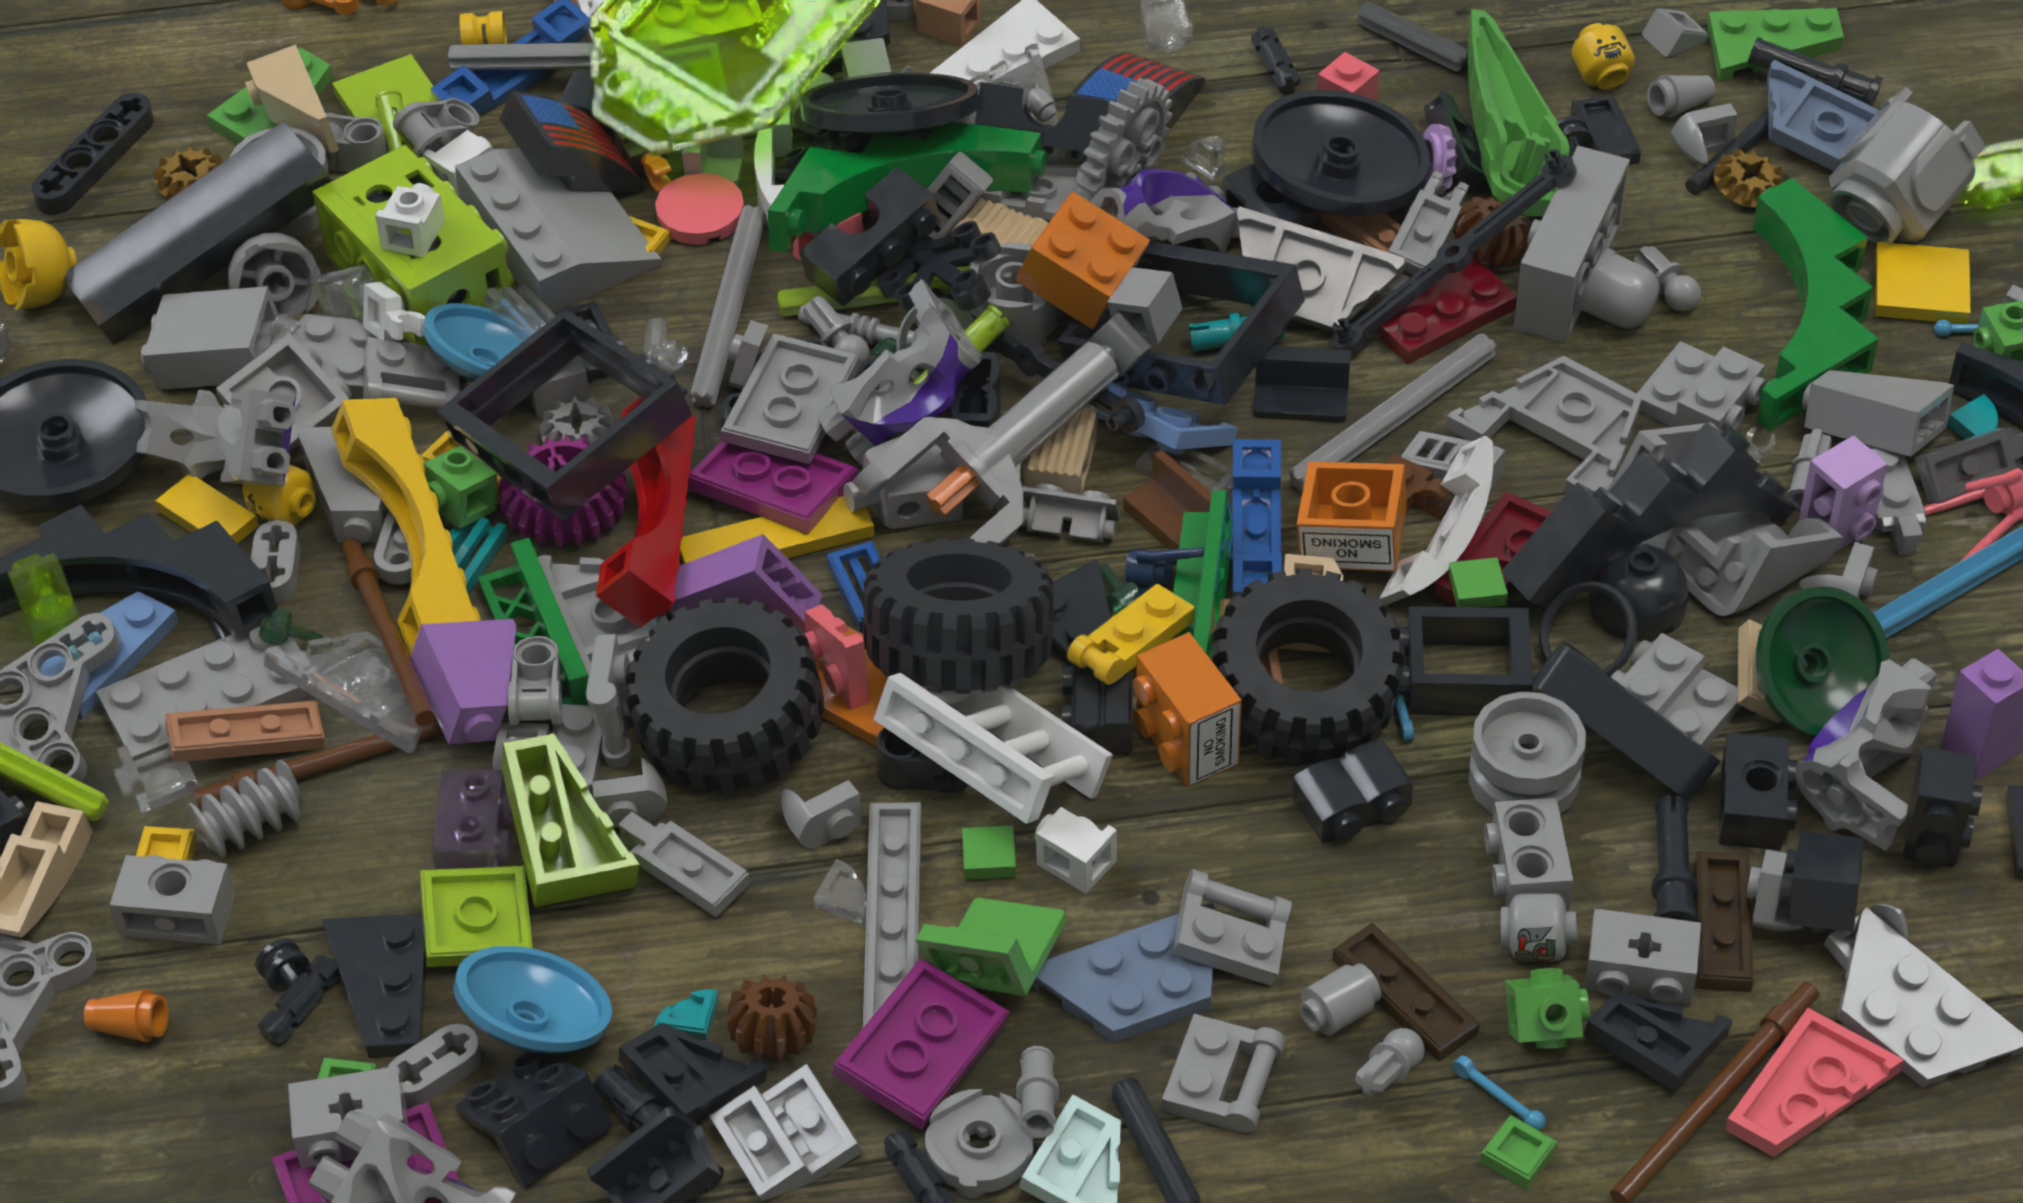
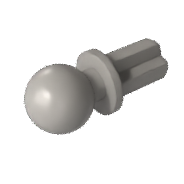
M1644 246L1639 250V254L1634 258V262L1648 268L1656 275L1659 281V294H1664L1669 307L1679 312H1686L1696 307L1701 298V288L1698 282L1690 276L1683 275L1682 266L1676 262L1671 263L1656 247Z
M817 296L803 307V314L821 335V341L826 342L828 347L834 345V349L860 355V363L869 359V347L866 341L860 336L848 335L852 327L849 320L842 321L825 298Z
M1407 1028L1395 1029L1387 1034L1383 1042L1377 1044L1371 1050L1369 1061L1356 1073L1355 1080L1357 1084L1362 1086L1363 1094L1374 1096L1377 1092H1383L1391 1083H1399L1404 1080L1409 1071L1417 1067L1424 1057L1425 1049L1421 1037L1413 1030Z

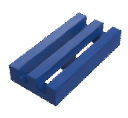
M872 541L827 554L828 567L860 633L863 632L864 608L842 562H847L864 597L866 574L858 557L865 556L870 568L873 567L880 559V556Z

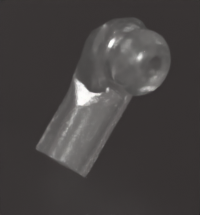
M660 318L650 319L646 324L643 354L663 371L672 372L681 369L688 356L685 345L682 343L679 349L674 347L676 340L667 342L668 323Z

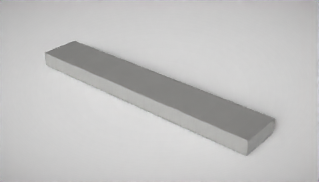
M921 802L870 803L863 1027L918 962L919 946L915 939L919 934Z

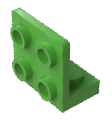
M976 898L970 905L959 927L924 924L915 940L925 961L968 987L1026 996L1066 924L1067 917L1061 909Z

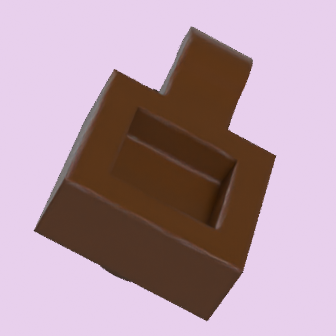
M1392 453L1383 464H1405L1406 513L1415 505L1425 510L1431 516L1443 519L1451 505V502L1445 500L1451 492L1441 485L1443 479H1433L1432 471Z

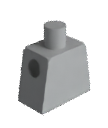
M900 437L868 449L863 455V470ZM937 445L933 446L881 492L871 493L866 497L854 485L853 481L845 483L843 486L845 501L851 511L874 506L885 527L890 529L962 519L963 501L945 517L939 512L935 513L929 507L931 503L925 498V495L954 471L939 455L941 449Z

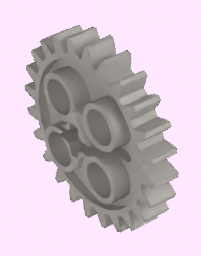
M1138 78L1136 83L1129 82L1126 91L1123 89L1119 90L1116 103L1113 101L1109 102L1108 114L1106 117L1100 116V127L1098 131L1091 133L1092 140L1090 145L1084 150L1083 154L1087 156V161L1079 168V171L1084 173V175L1077 183V186L1082 188L1078 195L1090 202L1100 190L1104 188H1122L1140 170H1147L1158 166V158L1166 146L1163 144V138L1170 132V128L1166 127V124L1173 115V113L1168 111L1173 103L1172 100L1168 99L1170 92L1165 90L1164 86L1149 79Z

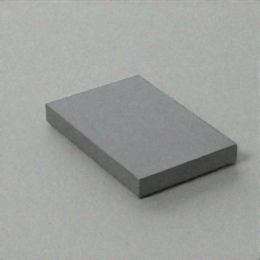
M773 333L721 429L722 442L810 464L826 434L818 417L835 402L828 387L830 384L844 383L854 379L860 368V355Z

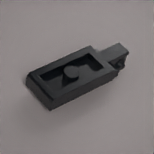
M1442 90L1435 99L1424 106L1427 123L1450 127L1452 137L1456 140L1455 154L1458 156L1455 160L1456 173L1452 175V178L1458 184L1460 182L1468 184L1483 194L1490 186L1481 166V152L1472 125L1462 118L1454 97Z

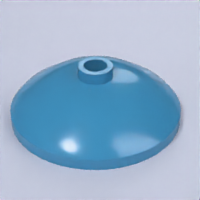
M462 303L442 304L432 308L426 314L422 327L425 339L432 351L454 372L471 383L536 332L529 325L507 314L477 305Z
M496 946L476 951L461 962L454 979L455 998L470 1021L492 1038L525 1051L561 1054L585 1048L597 1042L605 1034L612 1017L610 999L604 988L595 978L564 958L533 948Z

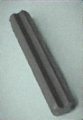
M1366 2L1359 8L1357 22L1360 26L1454 72H1461L1464 67H1467L1468 49L1372 2Z

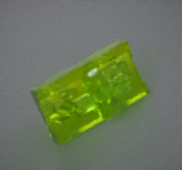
M54 553L42 558L39 554H33L12 565L13 570L8 572V576L36 646L80 618L62 568Z

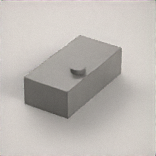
M1577 146L1572 156L1577 167L1575 178L1568 184L1557 187L1542 220L1535 219L1532 223L1527 242L1529 247L1520 267L1514 329L1563 343H1567L1581 313L1579 303L1586 283L1606 248H1611L1621 226L1630 159Z

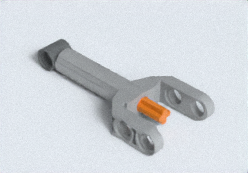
M1117 313L1090 338L1089 342L1079 348L989 428L974 427L958 419L923 417L873 460L854 479L853 483L866 497L871 493L881 492L933 446L937 445L941 449L939 455L954 471L925 495V498L931 503L929 507L935 513L939 512L945 517L974 491L990 510L995 507L998 513L975 532L970 539H975V542L982 543L993 541L1003 545L1023 523L1024 490L1020 482V463L1114 382L1119 375H1124L1149 352L1152 346L1121 313Z

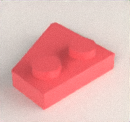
M823 604L804 611L806 633L804 634L808 638L815 661L818 660L823 667L824 678L832 694L837 695L840 693L850 710L869 703L865 645L861 635L855 633L845 637L842 633L848 631L846 623L839 617L835 618L832 612Z

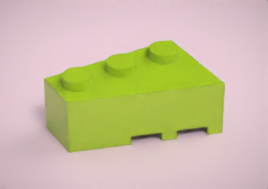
M553 733L503 743L501 768L534 908L635 888L640 864L633 853L627 851L614 831V824L606 812H602L588 791V784L556 735Z

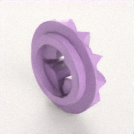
M1431 124L1423 134L1430 152V166L1423 190L1435 170L1444 174L1442 186L1438 194H1436L1443 195L1446 189L1451 187L1452 175L1456 173L1455 160L1458 157L1455 154L1456 140L1452 137L1450 127L1441 124Z

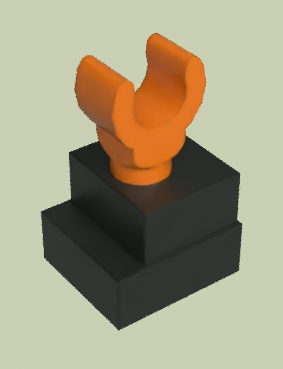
M648 115L614 128L616 147L639 178L647 175L656 193L660 192L671 182L666 174L671 171V167L666 161L665 143L658 135V126L653 118Z

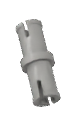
M1032 1046L1023 1051L1021 1058H1023L1020 1059L1021 1078L1016 1084V1099L1022 1105V1120H1020L1022 1131L1032 1138H1044L1053 1133V1125H1056L1054 1106L1059 1100V1084L1053 1074V1064L1055 1063L1053 1053L1046 1047Z

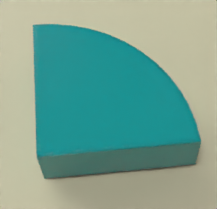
M1983 394L1951 413L1947 426L1963 439H1967L1997 428V411L1991 400Z
M697 990L691 992V997L679 1001L672 1007L670 1005L665 1007L657 1017L654 1027L664 1023L686 1032L693 1039H705L708 1041L719 1004L718 990Z

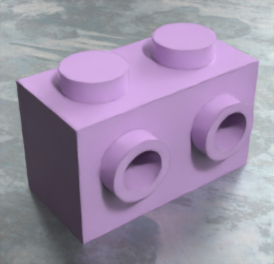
M1854 435L1810 460L1798 521L1805 518H1820L1843 536L1835 552L1854 540L1861 541L1874 530L1877 523L1876 515L1880 497L1884 491L1883 483L1888 464L1875 450L1867 447Z

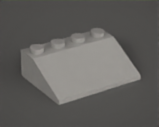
M519 148L493 149L455 165L459 198L467 206L473 205L479 212L483 222L491 230L497 229L503 235L509 250L505 254L507 268L542 317L662 265V259L656 251L647 252L645 247L649 242L611 192L569 191L559 176H538Z

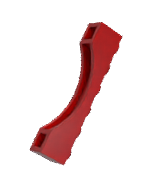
M639 397L622 411V418L645 399ZM693 415L630 466L639 503L636 533L631 541L600 565L596 597L639 628H642L656 616L662 617L668 613L676 600L675 587L677 572L680 567L681 540L684 535L682 529L684 512L687 506L686 496L689 473L691 472L690 462L695 443L693 437L696 417Z

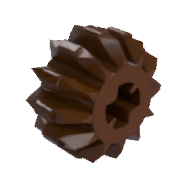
M1473 197L1471 202H1465L1455 221L1454 239L1461 238L1504 202L1496 201L1493 197H1488L1486 200L1481 197ZM1520 215L1477 249L1473 256L1477 258L1478 262H1488L1492 267H1496L1498 264L1511 267L1514 261H1519L1522 253L1526 252L1531 221L1527 217Z
M763 974L758 983L744 980L741 990L732 992L731 1000L728 1003L727 1031L729 1032L730 1040L738 1044L740 1053L755 1052L758 1061L767 1055L775 1056L780 1062L784 1053L801 1055L803 1046L812 1043L813 1035L816 1033L817 1005L814 1001V995L806 992L803 982L789 984L786 975H783L778 980H770Z

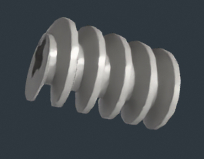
M283 760L276 761V776L267 768L259 769L257 772L258 785L248 776L240 778L238 782L239 794L229 785L221 787V803L211 794L202 796V812L192 803H187L188 812L201 839L221 859L227 857L225 841L229 839L240 850L245 848L243 832L247 830L260 841L264 839L262 823L266 821L277 832L282 830L281 814L286 813L295 823L301 821L299 806L303 803L302 794L291 770Z

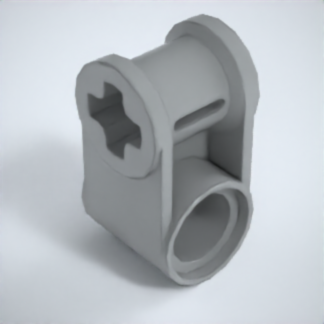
M450 98L433 102L417 101L399 111L393 120V128L398 134L405 135L415 147L414 154L420 158L423 157V153L428 149L436 153L467 130L472 133L480 119L478 113L471 105L459 99Z
M325 113L339 147V151L334 153L325 150L326 154H328V171L350 173L389 153L382 124L377 119Z
M527 637L519 641L514 647L512 678L508 685L510 726H518L520 721L551 720L553 725H561L562 690L559 652L557 644L547 637Z

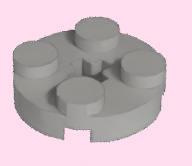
M969 1089L949 1096L934 1109L925 1136L926 1157L944 1183L955 1187L957 1192L963 1197L978 1198L985 1192L997 1191L1011 1185L1025 1173L1034 1158V1138L1027 1136L1020 1127L1022 1105L1017 1100L1003 1093H1000V1098L992 1095H982V1089ZM977 1133L981 1138L991 1136L993 1139L989 1142V1146L985 1148H973L970 1146L969 1136Z

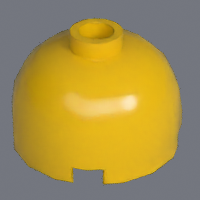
M30 219L4 220L0 225V246H4V260L0 261V289L6 303L14 305L17 302L15 310L33 309L49 305L57 300L68 286L64 277L68 269L77 264L74 249L68 247L64 237L54 226L48 223Z

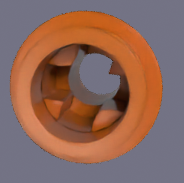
M150 989L90 999L84 1009V1023L89 1031H98L142 1042H149L153 1037H161L167 1029L169 1020V1008L166 998L161 994H155Z

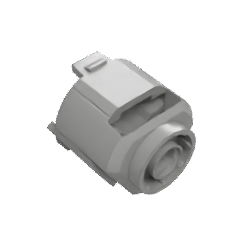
M1907 87L1894 94L1879 106L1881 110L1876 113L1841 154L1839 159L1842 163L1829 177L1832 191L1830 203L1833 210L1867 236V241L1877 244V242L1891 244L1894 240L1899 243H1913L1922 240L1974 179L1975 166L1973 162L1985 147L1971 121L1964 120L1952 131L1929 112L1905 102L1913 93Z

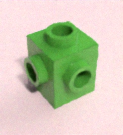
M2023 300L1984 307L1979 326L1974 330V346L2023 362Z
M458 446L423 463L430 491L435 492L438 499V513L458 529L496 511L497 472L463 447Z
M1535 969L1530 971L1531 978L1505 980L1509 1034L1518 1043L1535 1041V1045L1538 1048H1560L1568 1045V1038L1583 1037L1582 1021H1587L1590 1017L1588 994L1586 989H1579V983L1571 976L1563 975L1562 969Z

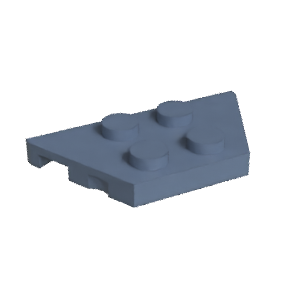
M1773 60L1767 75L1769 140L1835 171L1842 163L1839 159L1841 154L1880 110L1776 60Z
M1212 902L1202 905V907L1215 910ZM1179 914L1045 960L1032 987L1038 990L1043 986L1062 999V1008L1079 1019L1087 1020L1092 1024L1096 1032L1112 1043H1116L1211 1009L1213 967L1172 954Z

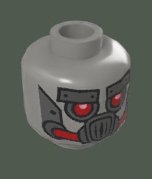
M1557 893L1516 894L1510 902V907L1501 908L1502 949H1510L1513 958L1519 962H1558L1566 954L1567 943H1577V912H1567L1563 897Z

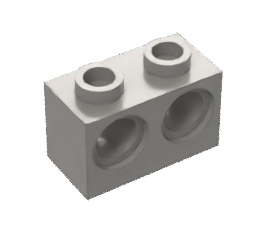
M1557 798L1495 802L1493 822L1485 823L1484 825L1487 854H1495L1497 864L1492 865L1494 895H1503L1505 907H1510V902L1516 894L1557 893L1563 897L1566 910L1569 912L1573 876Z

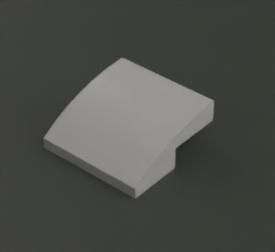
M807 1064L763 1094L753 1086L710 1115L711 1120L762 1201L780 1196L808 1184L864 1152Z

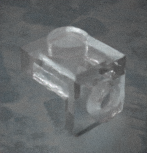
M1138 0V8L1148 51L1160 49L1162 52H1174L1182 49L1185 45H1189L1194 28L1192 20H1187L1183 0Z
M126 745L117 748L122 767L113 770L115 778L124 798L131 795L134 796L141 814L194 794L193 791L199 789L188 761L172 762L169 748L133 761Z

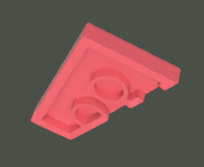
M1807 1008L1730 1114L1725 1130L1768 1155L1775 1157L1899 1074L1902 1070L1904 1059Z

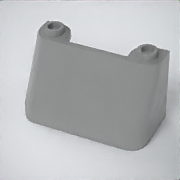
M1705 423L1639 431L1608 491L1641 452L1659 462L1664 456L1673 461ZM1729 513L1707 516L1675 526L1641 544H1649L1661 548L1675 557L1686 575L1688 591L1713 613L1728 616L1749 609L1826 563L1832 557L1843 536L1820 518H1805L1798 521L1789 535H1787L1767 516Z

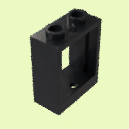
M1409 607L1407 627L1399 626L1401 631L1399 640L1404 644L1405 656H1407V664H1403L1399 694H1408L1409 715L1478 716L1484 706L1500 696L1517 692H1533L1528 608ZM1423 644L1505 646L1507 675L1424 673Z

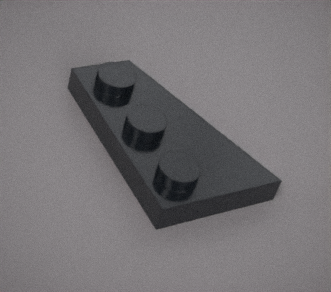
M422 914L322 919L325 934L335 961L338 964L340 977L347 992L368 1057L399 1056L423 1040L427 969Z

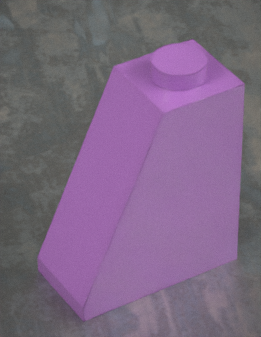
M762 534L680 565L675 587L676 600L669 612L672 614L683 607H686L688 611L700 607L699 601L713 599L715 604L725 603L726 597L741 598L744 604L750 605L752 600L770 605L772 613L775 610L782 611L792 619L794 626L801 628L806 633L804 611L819 606L822 593Z
M513 619L421 624L410 659L448 744L495 741L508 705V685L511 678L516 624Z
M1999 649L1959 672L1940 746L1941 750L1976 755L1974 781L2023 752V670Z

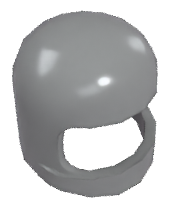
M1607 247L1586 283L1579 303V309L1624 329L1638 327L1649 317L1655 307L1659 294V281L1656 275L1648 268L1618 255V252Z

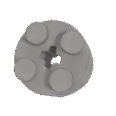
M1025 243L1001 244L1002 250L996 257L984 262L974 261L970 265L969 269H974L977 274L984 276L991 290V296L981 306L969 310V313L979 317L986 310V307L991 304L1001 311V319L1006 317L1010 322V326L1003 332L1021 342L1032 339L1043 346L1047 341V336L1057 327L1060 321L1061 310L1015 281L1033 245Z

